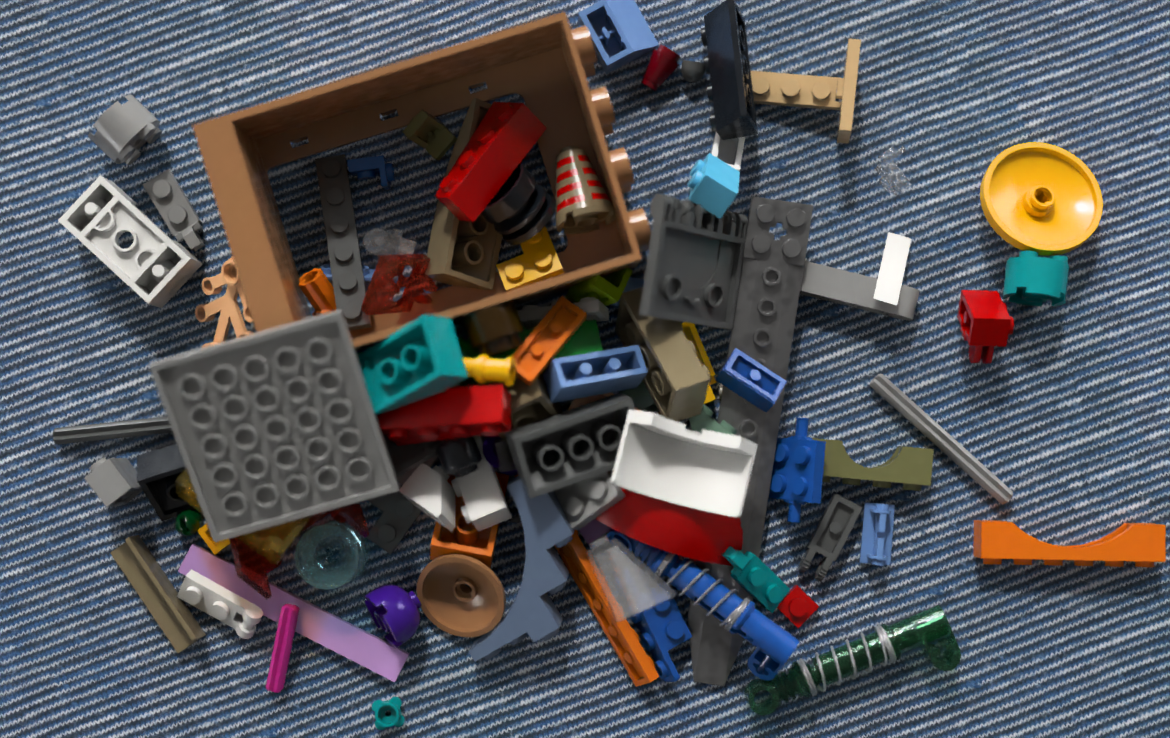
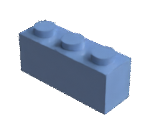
M639 345L552 359L542 376L551 403L637 388L647 375L648 370Z

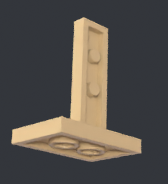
M848 39L843 78L751 71L754 103L840 110L837 143L849 144L853 123L861 39Z

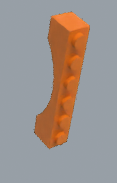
M974 520L973 556L983 559V564L1001 565L1002 559H1013V564L1032 565V560H1044V565L1063 566V560H1074L1075 566H1093V561H1105V566L1124 567V561H1135L1136 567H1154V562H1166V525L1123 523L1112 533L1098 540L1081 545L1060 546L1039 541L1022 531L1013 522Z

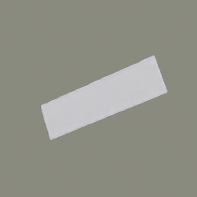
M888 232L873 299L897 306L911 243L910 238Z

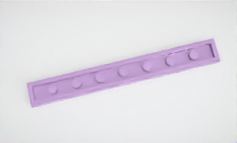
M196 544L191 545L178 570L179 573L185 576L191 569L260 607L264 616L277 623L279 622L281 608L284 604L297 605L299 607V614L295 632L393 682L397 680L410 654L400 648L393 647L390 643L226 559L214 555L212 552Z

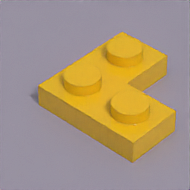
M546 226L531 239L520 244L524 254L496 265L506 292L548 280L564 273Z

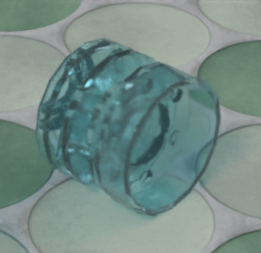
M338 520L315 526L304 533L297 543L294 558L297 571L304 581L315 588L330 590L348 584L362 575L369 564L371 551L368 539L360 528L350 522ZM339 547L341 550L338 554L340 558L334 559L332 557L335 553L333 549Z

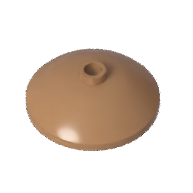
M461 554L443 555L430 561L419 575L416 591L422 605L421 609L427 618L441 630L459 637H478L493 630L503 617L506 607L504 588L496 574L479 560Z

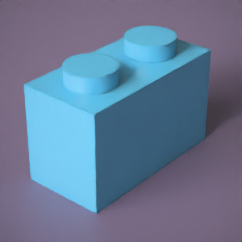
M708 153L704 161L699 159L690 172L692 177L688 183V187H690L689 200L697 205H701L705 210L721 219L738 195L740 172Z

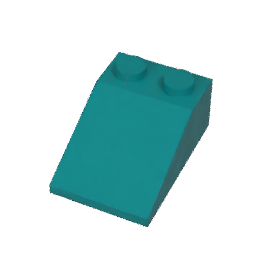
M424 314L358 355L375 414H381L440 393L468 378L452 320L447 317Z

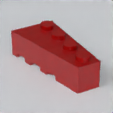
M493 102L449 174L440 183V188L435 197L459 220L474 223L547 128L524 103Z
M503 384L453 387L378 414V421L382 433L398 446L476 435L498 436L500 432L511 431V393Z

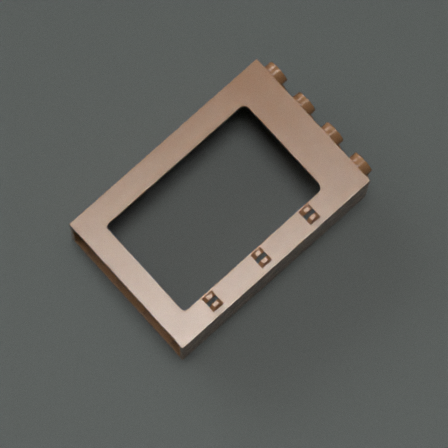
M564 11L192 125L256 333L311 318L306 297L298 286V271L268 178V170L275 166L406 127L422 109L434 117H439L468 108L474 98L488 102L511 94L522 96L527 108L547 128L537 140L555 201L556 156L565 147L578 146L579 149L586 151L613 204L616 219L607 226L605 220L600 222V229L594 231L566 234L568 246L563 252L557 253L564 273L551 279L506 292L500 274L496 272L493 290L453 285L369 311L372 327L349 331L355 351L371 348L424 314L451 318L452 323L456 324L463 322L462 317L498 303L514 300L515 305L567 290L598 275L604 278L625 268L635 269L642 260L640 252L649 250L651 230L643 208L629 212L626 209L622 194L632 191L631 184L635 183L625 148L621 147L609 151L604 138L605 135L614 133L612 124L616 123L606 87L603 86L590 90L587 83V77L596 75L593 63H597L595 49L587 26L571 30L566 12ZM486 83L488 89L470 94L469 88L474 89ZM397 110L398 116L381 121L380 115H389ZM308 138V144L292 148L291 142L297 143Z

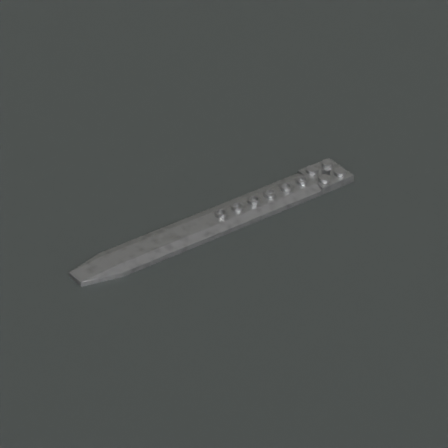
M752 196L727 359L733 350L737 348L786 380L813 205ZM776 223L782 224V229L786 230V235H782L780 240H775L774 234L769 233L770 227H775ZM723 385L717 422L720 424L722 420L726 421L737 430L735 436H741L758 444L740 520L741 528L743 529L741 552L745 554L748 550L759 558L785 386L775 404L768 412H764ZM696 561V565L702 570L709 568V575L714 579H723V585L729 590L736 588V595L744 600L748 597V599L753 601V597L730 576L734 566ZM690 599L688 627L692 634L690 648L693 680L699 683L725 686L744 638L738 633L731 634L729 631L727 632V629H724L725 625H719V619L712 614L706 616V610L698 604L692 606L693 600Z

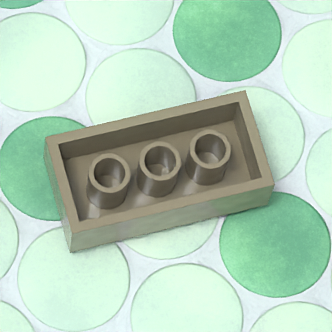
M643 287L622 293L615 331L624 347L639 345L648 370L643 382L661 415L678 422L701 414L711 377L708 368L702 365L696 356L694 344L685 337L681 322L639 315Z

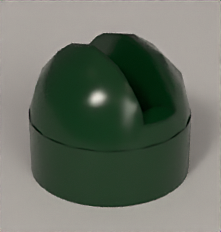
M185 509L176 518V530L184 536L193 535L200 528L202 519L195 510ZM184 518L186 521L187 528L185 527L184 522L182 520Z

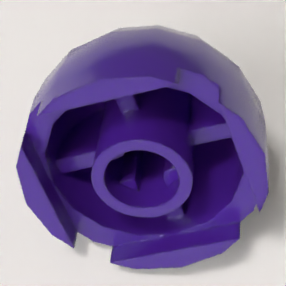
M391 584L378 587L364 596L366 599L364 602L370 616L378 629L382 627L386 633L389 632L384 637L393 647L398 648L414 636L420 626L421 617L418 608L422 605L413 591L407 593L402 587Z

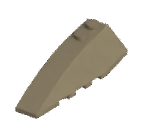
M478 98L472 100L452 151L445 177L449 174L488 112L491 104ZM438 200L423 276L448 285L493 290L502 234H499L495 230L494 224L487 222L481 214L474 223L462 221Z

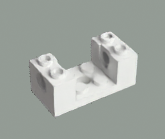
M100 175L58 221L145 302L162 308L201 267L202 263L183 245L168 237L135 206L137 203L120 187ZM125 232H130L133 235V244L129 248L122 249L119 245V237Z

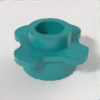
M394 696L387 701L379 699L374 701L372 710L375 711V726L377 729L384 730L386 727L394 725L400 727L403 725L405 717L401 714L400 706L402 701L399 697ZM387 710L391 711L390 716L386 715Z

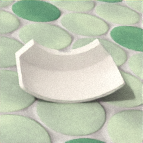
M628 411L611 478L613 485L658 500L735 518L741 516L758 444L741 436L702 429V432L685 428L686 424L653 412Z

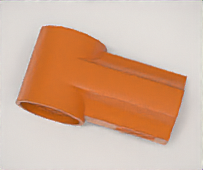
M314 268L304 273L298 279V286L315 309L312 313L313 317L337 310L334 288L322 269Z

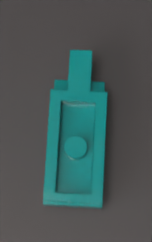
M729 546L722 556L734 566L730 576L764 609L773 613L790 591V588L755 554L748 550L743 554L740 550H735L732 546Z

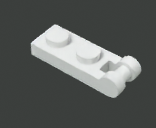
M192 569L185 576L177 595L178 598L236 629L237 635L243 639L253 637L256 624L260 622L263 615L260 607Z

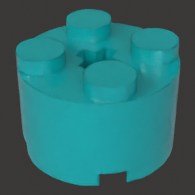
M1020 251L1019 257H1009L1006 261L1003 298L1009 297V301L1012 303L1029 306H1042V302L1051 300V306L1065 304L1069 275L1068 257L1061 255H1052L1049 258L1038 257V253L1035 251Z

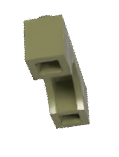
M812 438L817 441H826L822 482L830 483L831 477L842 478V484L861 485V480H872V487L891 488V482L903 483L904 490L921 491L922 485L931 486L934 449L897 446L893 455L885 463L867 468L857 464L849 457L842 441Z

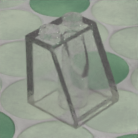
M607 536L589 543L591 550L586 551L585 555L615 622L625 620L676 596L675 591L616 538L609 541Z

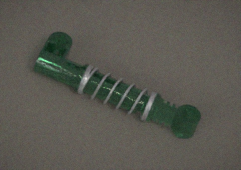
M936 605L894 624L875 626V632L866 636L861 633V638L852 642L846 639L845 645L835 649L833 646H830L831 650L821 655L815 652L816 657L812 658L813 664L811 665L805 663L800 658L792 662L791 667L787 669L788 673L781 671V676L776 675L771 681H765L760 678L754 679L745 688V700L755 713L769 715L782 705L781 701L788 703V698L796 699L795 695L807 698L814 697V695H817V688L825 692L826 686L835 683L839 686L842 679L847 677L856 679L858 672L863 670L871 672L872 666L879 663L886 666L887 661L891 663L893 661L896 662L903 653L919 646L926 660L942 671L953 670L957 667L961 660V652L945 613L939 605ZM945 636V638L938 640V644L946 649L943 652L944 657L941 659L938 657L941 654L940 648L932 643H928ZM819 683H822L824 689L820 687ZM761 690L769 692L768 699L764 703H756L754 701L757 692Z

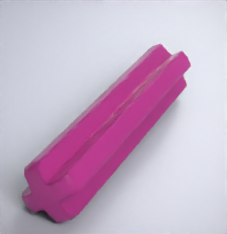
M284 604L281 608L266 683V689L271 692L279 693L284 688L299 614V607L297 605Z

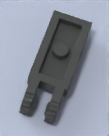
M834 493L806 546L808 549L799 563L798 570L805 573L810 567L816 552L825 556L818 566L814 577L821 582L832 562L836 561L863 507Z

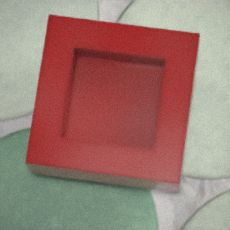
M795 585L777 608L799 628L819 606L798 585Z

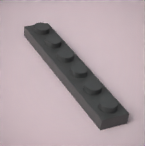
M345 154L315 159L336 309H342L349 331L370 328L372 326L347 159Z

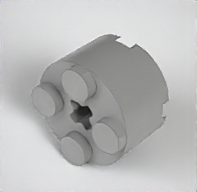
M129 94L125 96L128 100L122 105L118 101L115 102L97 119L93 125L97 129L95 134L91 132L88 134V137L116 164L125 162L127 165H131L141 155L139 149L146 142L149 144L153 143L162 133L158 128L160 121L133 95Z

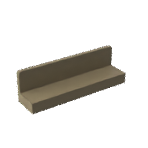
M139 535L130 536L125 539V543L110 552V554L179 654L206 634L184 601L177 597L178 592Z

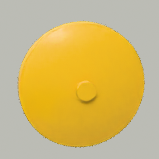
M1028 142L1007 148L992 161L982 178L980 186L981 207L994 231L1015 248L1022 251H1035L1038 255L1042 256L1061 255L1075 250L1092 235L1102 216V194L1091 170L1074 154L1052 144Z

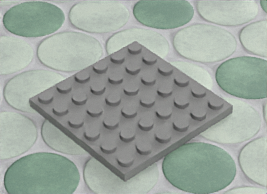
M342 309L150 363V372L214 543L399 491L398 479L380 429L377 415L374 413L372 400Z

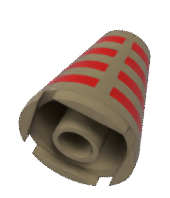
M578 146L563 148L561 153L556 156L557 231L560 233L563 228L564 234H580L600 229L599 223L604 220L606 226L616 219V213L586 151L579 149Z

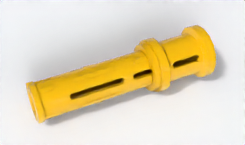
M485 354L478 356L477 359L462 357L468 377H474L479 383L499 381L504 382L507 386L514 384L517 370L514 357H508L506 360L492 359L489 355Z

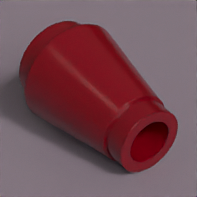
M660 44L657 50H653L641 83L656 92L679 66L677 62L680 56Z

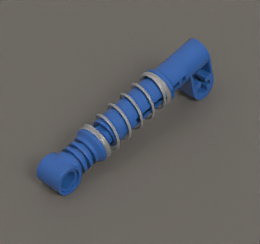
M614 529L608 532L607 541L616 552L622 555H632L635 553L634 557L636 559L641 557L640 562L643 564L648 562L646 566L654 578L658 580L661 577L668 576L665 586L673 585L679 590V596L685 594L693 600L692 606L698 604L706 610V616L712 614L719 619V625H725L724 629H727V632L729 631L731 634L738 633L757 647L747 662L748 668L756 677L765 681L774 679L800 643L798 639L755 609L754 602L748 599V597L743 600L736 595V588L729 590L723 585V579L716 580L709 575V568L705 570L699 568L696 565L695 559L688 560L685 558L682 561V556L652 547Z

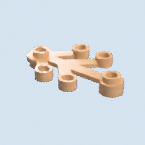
M233 257L223 263L220 274L206 277L202 281V290L206 295L219 294L222 291V286L228 284L224 296L210 303L197 305L195 308V316L199 322L212 321L215 318V314L220 312L213 342L205 343L202 348L225 342L231 322L236 338L254 334L253 331L246 329L237 302L239 294L244 307V319L252 323L253 320Z

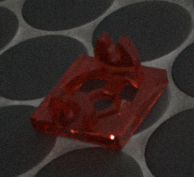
M425 254L380 255L360 310L366 315L410 312L414 301L418 304H432L433 300L424 292V289L428 292L437 291L433 279L425 274L430 258ZM406 265L412 268L409 277H404L402 274ZM396 276H398L397 282L393 280V278ZM401 287H405L402 297L394 301V295H399Z

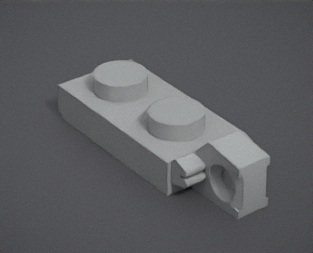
M168 169L142 184L177 241L185 240L189 248L194 250V252L204 247L205 244L197 232L202 229L200 224L202 221L173 173Z

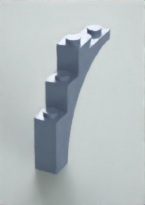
M519 475L511 479L507 488L518 508L524 529L526 558L523 580L516 599L508 612L501 618L498 625L473 642L469 654L474 662L483 657L485 660L493 658L500 653V647L509 642L511 645H515L526 638L527 634L533 643L541 638L544 641L549 640L558 634V628H560L563 620L547 592L553 595L566 586L565 582L569 576V571L553 546L555 545L556 548H560L573 539L571 535H573L575 529L571 528L554 491L530 499Z

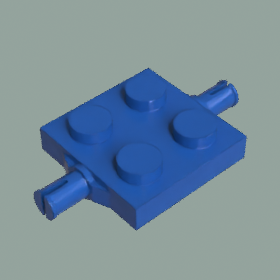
M796 418L795 436L777 438L769 498L782 499L789 503L787 522L800 523L801 504L821 503L826 441H817L807 437L808 418Z

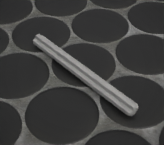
M880 373L872 379L870 386L992 497L1001 504H1005L1011 499L1013 491L888 378Z

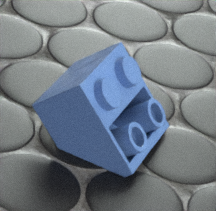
M601 0L578 12V24L580 27L587 26L596 57L606 75L659 47L635 0Z

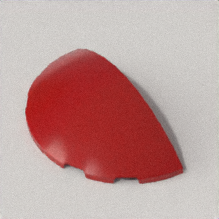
M624 488L621 489L625 497L595 518L600 523L642 543L703 562L733 566L722 555L729 546H732L735 550H742L743 529L741 528L740 517L735 518L658 500Z

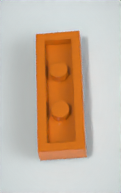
M561 296L511 356L516 359V377L528 386H531L586 320L587 313Z

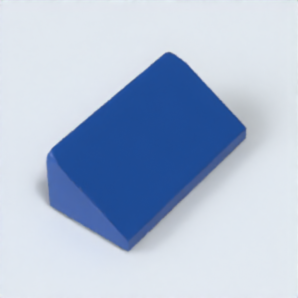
M737 348L733 350L716 377L719 383L764 412H768L775 404L787 383L786 380Z

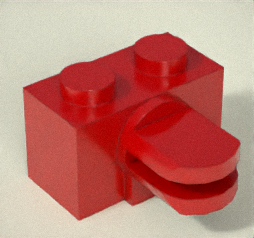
M961 290L957 318L961 325L960 330L963 338L969 344V360L971 363H979L982 360L983 364H991L994 346L1006 347L1008 335L1013 334L1014 319L1012 316H1009L1007 304L1002 301L998 291Z

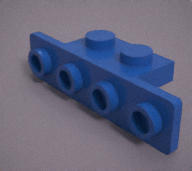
M627 568L612 572L615 578L613 580L614 587L618 594L624 597L628 605V616L634 624H637L642 634L640 635L641 643L647 651L651 652L655 661V670L665 682H676L680 679V676L668 651L692 638V634L669 587L665 586L666 582H661L639 594Z

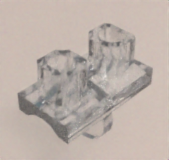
M375 228L369 230L363 238L365 250L372 255H378L377 260L385 263L395 261L396 259L406 261V259L412 260L416 242L402 238L403 231L395 228L387 231Z

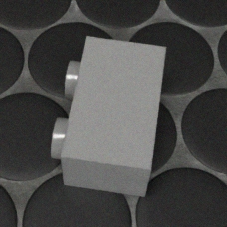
M103 457L90 466L91 472L84 477L106 507L126 505L143 491L137 482V470L127 458L112 457L106 459Z

